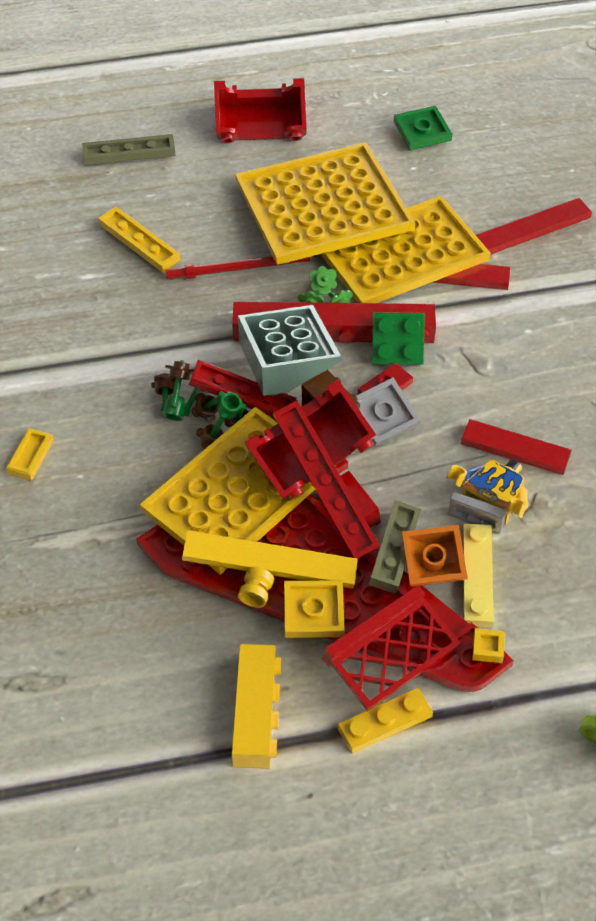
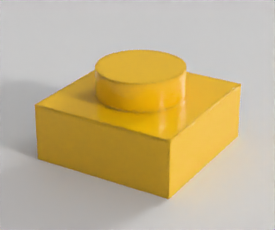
M475 628L472 660L503 663L505 631Z

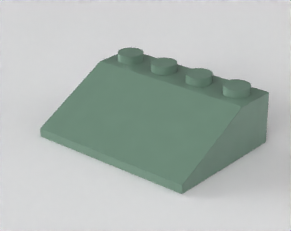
M313 305L238 316L239 343L263 396L290 392L341 361V355Z

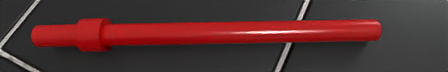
M273 256L198 266L186 264L182 268L166 269L165 274L166 279L181 277L193 279L197 275L277 266ZM310 257L298 259L295 261H291L289 263H283L279 265L308 262L310 261Z

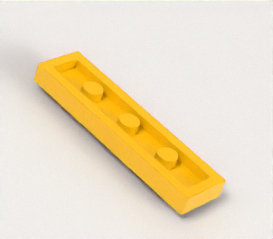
M117 206L98 218L101 227L162 273L181 261L180 253Z

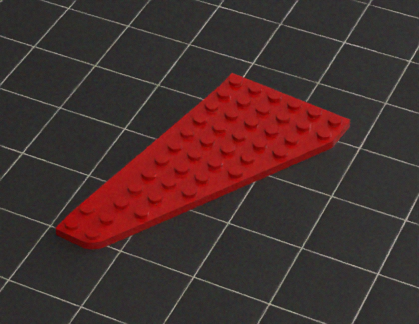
M311 494L257 541L353 558L324 505ZM159 525L136 538L140 549L164 575L284 622V581H304L273 575L274 582L272 588L267 590L268 600L266 605L261 608L251 607L241 602L238 598L242 585H245L244 577L246 571L227 568L220 575L208 564L182 560L184 545ZM379 549L357 560L354 588L343 587L345 634L416 587H410L408 573L404 570L396 594L368 585ZM420 585V588L425 592L424 599L461 642L458 648L421 673V676L462 692H476L485 688L513 666L514 660L505 651L503 663L472 660L474 631L478 627L472 622H466L429 590ZM420 609L413 614L412 624L429 626V617ZM394 627L390 630L389 639L406 642L407 629ZM411 630L410 643L427 645L428 633ZM432 633L431 647L445 648L450 644L443 635ZM324 637V638H327V639L332 640V641L335 642V641H337V640H338L339 638H341V637ZM371 643L367 646V655L383 658L384 645ZM388 646L387 659L404 662L405 648ZM409 649L408 663L421 665L425 662L426 652Z

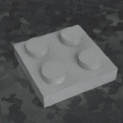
M394 378L356 396L360 402L359 410L376 433V437L372 439L374 447L417 426L421 421Z

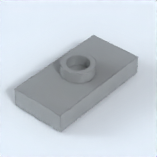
M454 492L450 499L448 515L472 524L492 525V531L500 533L504 525L506 510L487 504L483 500L473 499Z

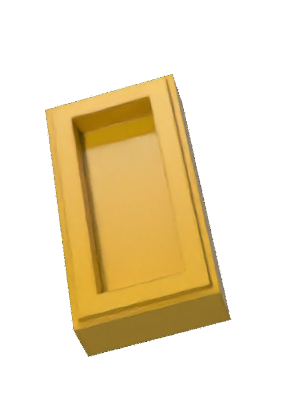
M28 428L6 467L7 474L32 481L54 441L53 434Z

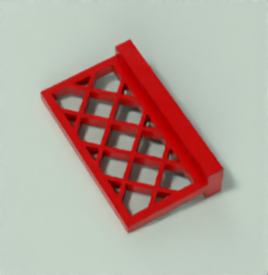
M419 585L325 648L322 660L329 668L331 666L334 668L367 712L454 651L461 644L424 599L425 592ZM422 609L429 617V626L412 624L413 614ZM394 627L407 629L406 642L390 640V630ZM411 630L427 632V645L410 643ZM432 633L443 635L450 644L445 648L431 647ZM371 643L384 645L383 658L367 656V646ZM388 646L405 648L404 662L387 659ZM409 649L426 652L425 662L421 665L408 663ZM348 659L361 661L360 675L348 673L341 664ZM365 662L381 664V678L365 676ZM386 665L403 668L402 678L398 681L385 679ZM363 682L380 684L379 694L369 700L362 691Z

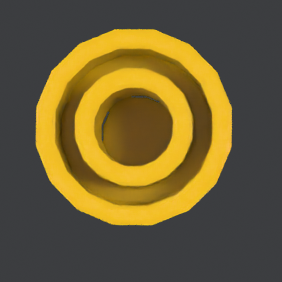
M258 567L249 568L244 577L245 585H242L238 598L248 606L255 608L264 607L268 600L267 590L272 588L274 577L265 569Z

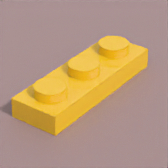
M418 687L380 704L368 712L365 711L338 723V730L353 754L432 718L433 711Z

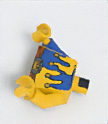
M509 459L505 465L495 460H490L484 466L480 465L468 470L461 466L453 465L446 477L447 479L455 480V485L458 487L463 484L462 495L483 500L487 504L506 510L504 525L508 523L512 513L518 515V518H522L528 508L527 490L523 487L524 477L519 474L522 466L514 459Z

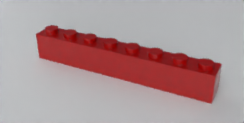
M233 302V341H239V315L309 305L314 306L333 342L372 343L373 312L425 313L424 343H434L435 304Z

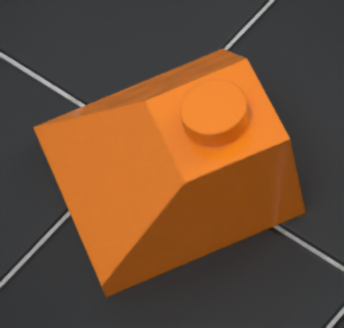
M459 525L402 532L410 587L468 580Z

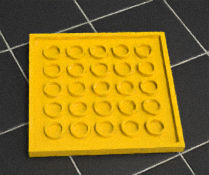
M366 142L235 174L236 183L277 265L415 230L414 219Z

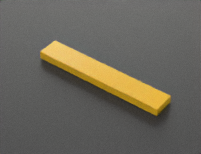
M187 530L182 556L184 561L244 571L252 567H258L269 571L274 576L304 581L343 580V587L352 589L355 585L358 560L356 558Z

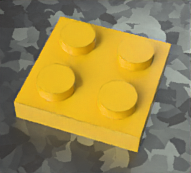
M343 580L284 581L285 638L344 636Z

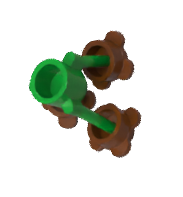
M184 360L180 362L174 361L173 366L165 365V368L170 369L169 374L154 376V382L151 383V387L155 389V392L162 395L160 411L163 412V417L173 421H182L184 416L188 417L195 401V396L200 391H203L195 388L187 403H185V398L179 396L181 381L190 380V375L194 371V368L189 369L190 364L185 363Z
M221 391L216 398L204 393H198L195 396L196 404L191 410L194 417L200 416L205 418L207 422H213L216 419L215 414L217 411L220 415L215 425L209 424L204 429H197L196 435L201 439V446L206 449L224 434L220 428L223 422L225 426L232 427L249 413L245 409L246 405L242 403L241 398L237 394Z

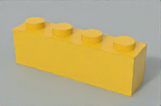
M240 644L232 746L234 768L270 769L271 757H277V739H272V729H278L279 711H273L274 702H280V684L275 683V675H281L282 657H276V645Z

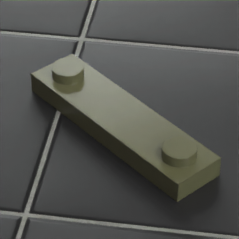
M173 134L82 143L84 165L176 156Z
M394 501L368 585L394 594L397 593L406 563L402 532L416 529L421 512L420 508Z

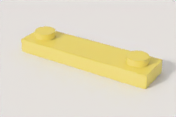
M464 524L463 553L468 580H463V619L468 623L472 622L477 627H493L492 525Z

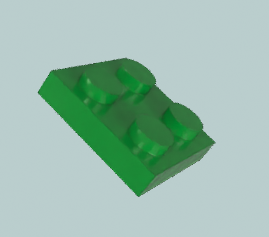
M436 105L394 115V123L409 150L452 141L453 134Z
M373 312L372 364L424 365L425 313Z

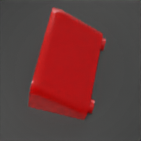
M293 78L291 86L286 87V83H282V88L237 90V85H232L231 89L226 87L225 81H214L216 137L222 143H232L237 140L266 139L299 141L302 137L306 136L304 78Z
M339 379L327 386V390L322 393V397L318 394L315 396V399L302 407L334 465L358 450L361 454L374 445L372 439L376 437V433ZM276 424L270 429L267 428L264 431V436L262 434L257 436L256 434L245 441V445L281 498L285 499L288 497L292 501L305 492L302 487L308 484L310 480L279 425Z

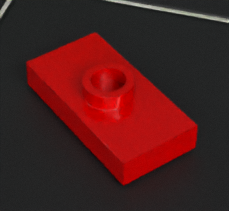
M394 363L359 387L358 395L391 378H394L400 389L404 390L413 383V377L397 363Z

